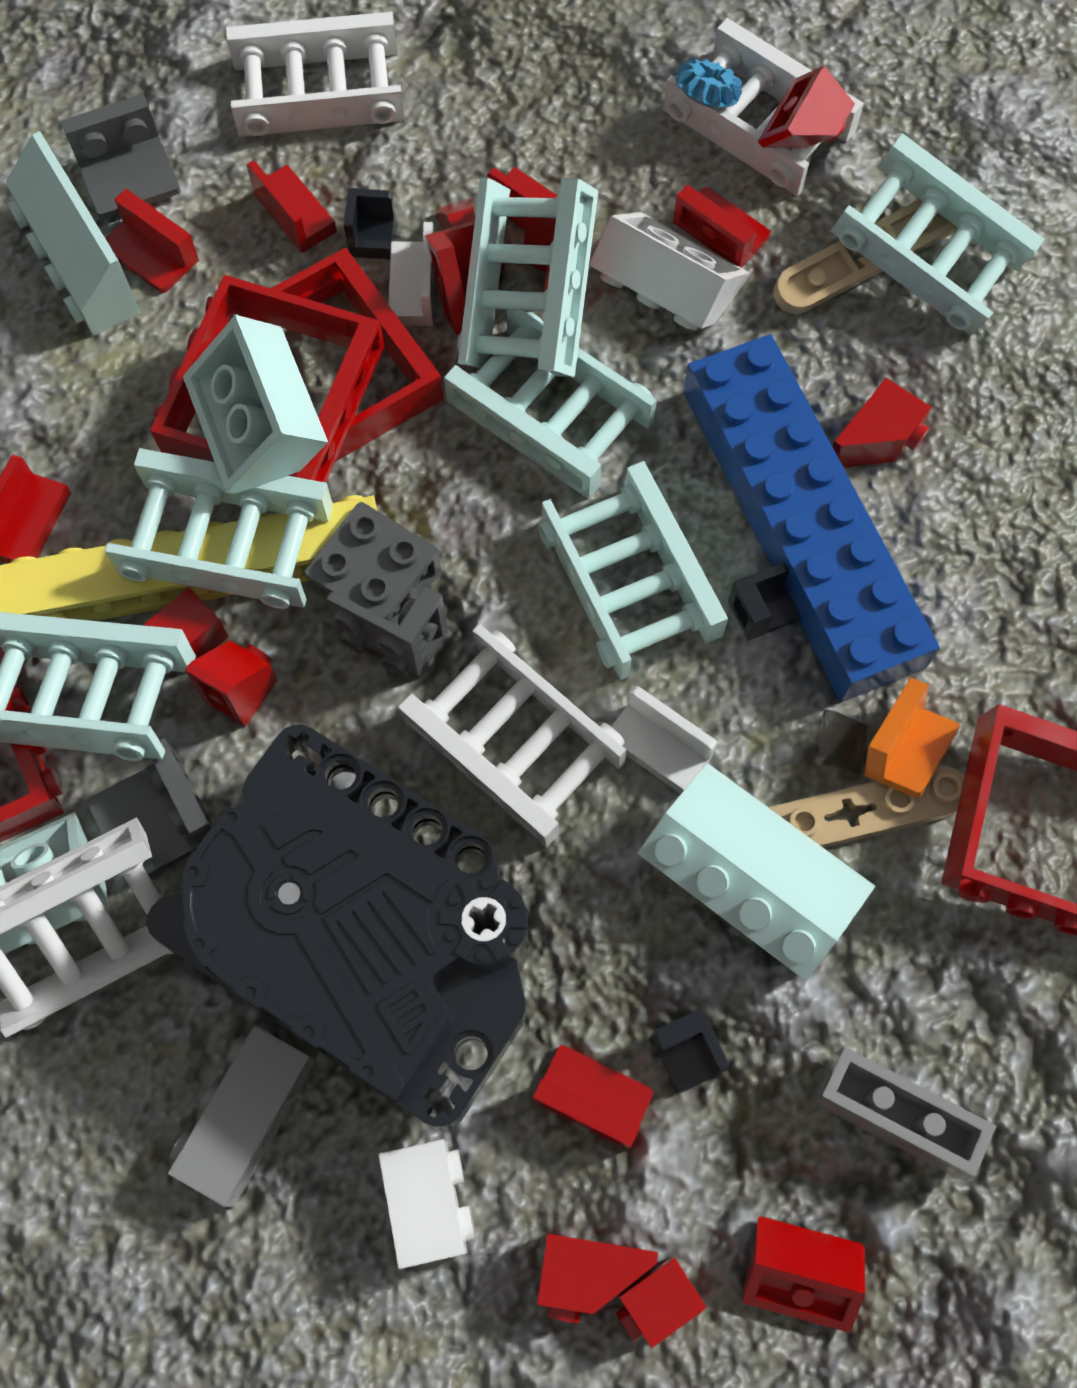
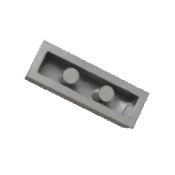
M256 1026L253 1027L249 1035L243 1033L236 1040L227 1058V1062L231 1063L229 1070L221 1083L215 1081L208 1088L199 1105V1110L203 1114L192 1132L186 1130L180 1136L170 1154V1160L174 1161L168 1172L170 1176L224 1207H235L316 1064V1061L310 1056Z
M846 1047L832 1054L811 1100L816 1105L956 1179L976 1177L996 1128V1125Z

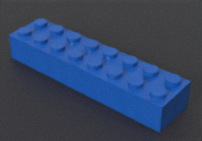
M772 334L688 363L683 394L771 567L782 563L786 564L789 574L784 586L799 614L798 620L840 703L926 669L939 651L940 646Z

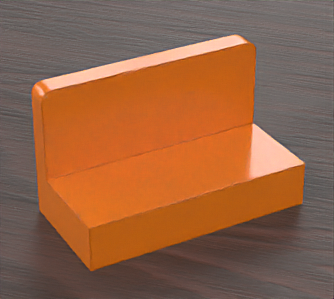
M910 677L868 746L864 776L912 797L921 798L956 738L960 725L958 722L926 710L925 704L929 684Z

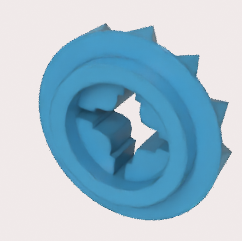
M688 58L686 63H680L675 76L677 85L686 96L703 106L711 108L730 107L738 103L742 94V81L734 76L732 69H725L720 66V62L712 63L707 58H703L701 61L695 58Z

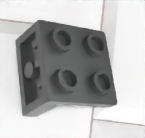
M144 94L60 121L101 220L120 214L114 199L126 188L148 204L181 193L180 186L159 138Z
M359 502L306 568L305 574L310 581L329 593L333 591L399 626L398 618L405 603L410 598L416 600L424 586L431 587L441 573V566L437 547L364 502Z
M424 586L416 600L410 598L405 603L398 618L399 626L333 591L326 598L332 616L331 620L339 635L338 640L356 653L362 654L366 650L380 658L379 662L385 668L397 675L403 676L407 672L419 679L448 634L442 594Z
M165 738L159 740L165 749L163 760L152 759L153 764L147 766L144 770L87 799V805L102 835L137 817L146 832L152 857L145 860L142 864L149 876L187 857L192 851L195 852L202 839L213 827L178 755Z

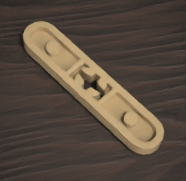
M919 199L878 220L874 224L896 239L920 207L922 201ZM936 213L910 250L916 254L952 234L957 226L939 213ZM838 241L783 271L774 285L773 296L777 305L782 310L791 314H800L875 276L883 270L865 257L859 258L854 263L853 259L859 253L846 248Z
M939 766L921 798L912 797L875 781L768 808L821 847L827 848L946 819L955 815L965 776L955 768ZM843 804H848L850 810L853 811L865 810L868 806L872 808V811L866 812L857 818L855 827H850L849 822L844 819L825 820L839 814L843 809Z

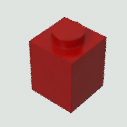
M189 587L144 623V626L182 629L196 655L195 659L215 649L229 638L220 619Z
M669 1257L617 1295L624 1307L615 1312L633 1343L643 1337L647 1345L652 1349L706 1310L707 1307L676 1258Z

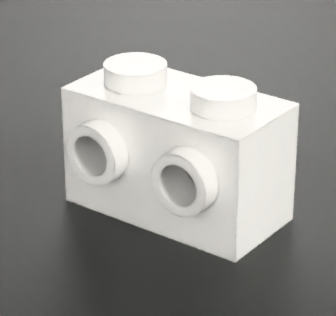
M442 1139L379 1153L398 1268L402 1269L467 1254L466 1242L475 1240V1233L469 1205L459 1207L455 1185L464 1183L458 1149L448 1151L447 1142Z

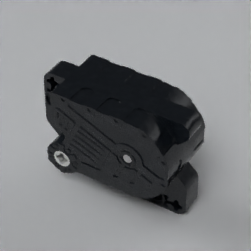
M303 724L286 727L277 735L247 776L243 786L245 801L223 813L215 820V825L202 839L196 851H192L183 873L181 883L183 893L159 899L151 906L146 922L149 934L169 951L245 1001L272 1022L301 1039L328 1060L354 1075L399 1108L404 1109L433 1129L449 1130L456 1127L463 1120L525 1021L526 1003L520 973L523 971L529 956L528 910L521 894L514 886L499 878L494 850L490 842L482 835L311 727ZM309 749L313 760L319 764L317 770L309 759L301 755L294 759L292 754L296 750L304 753ZM350 772L356 775L353 784L348 788L337 790L330 787L332 779L339 773ZM391 798L399 803L397 810L390 816L379 817L372 813L374 805L382 799ZM426 825L436 826L442 831L440 838L430 845L420 844L414 839L416 832ZM469 852L481 854L486 859L485 865L475 873H466L460 870L457 864L464 854ZM468 1042L480 1043L487 1050L485 1063L475 1070H466L457 1063L459 1049ZM446 1068H450L459 1080L470 1083L471 1086L467 1091H464L457 1083L449 1098L455 1106L454 1110L450 1115L441 1111L436 1117H432L430 1114L432 1113L433 1106L429 1103L428 1098L433 1092L440 1096L445 1093L451 1081L449 1077L442 1074Z

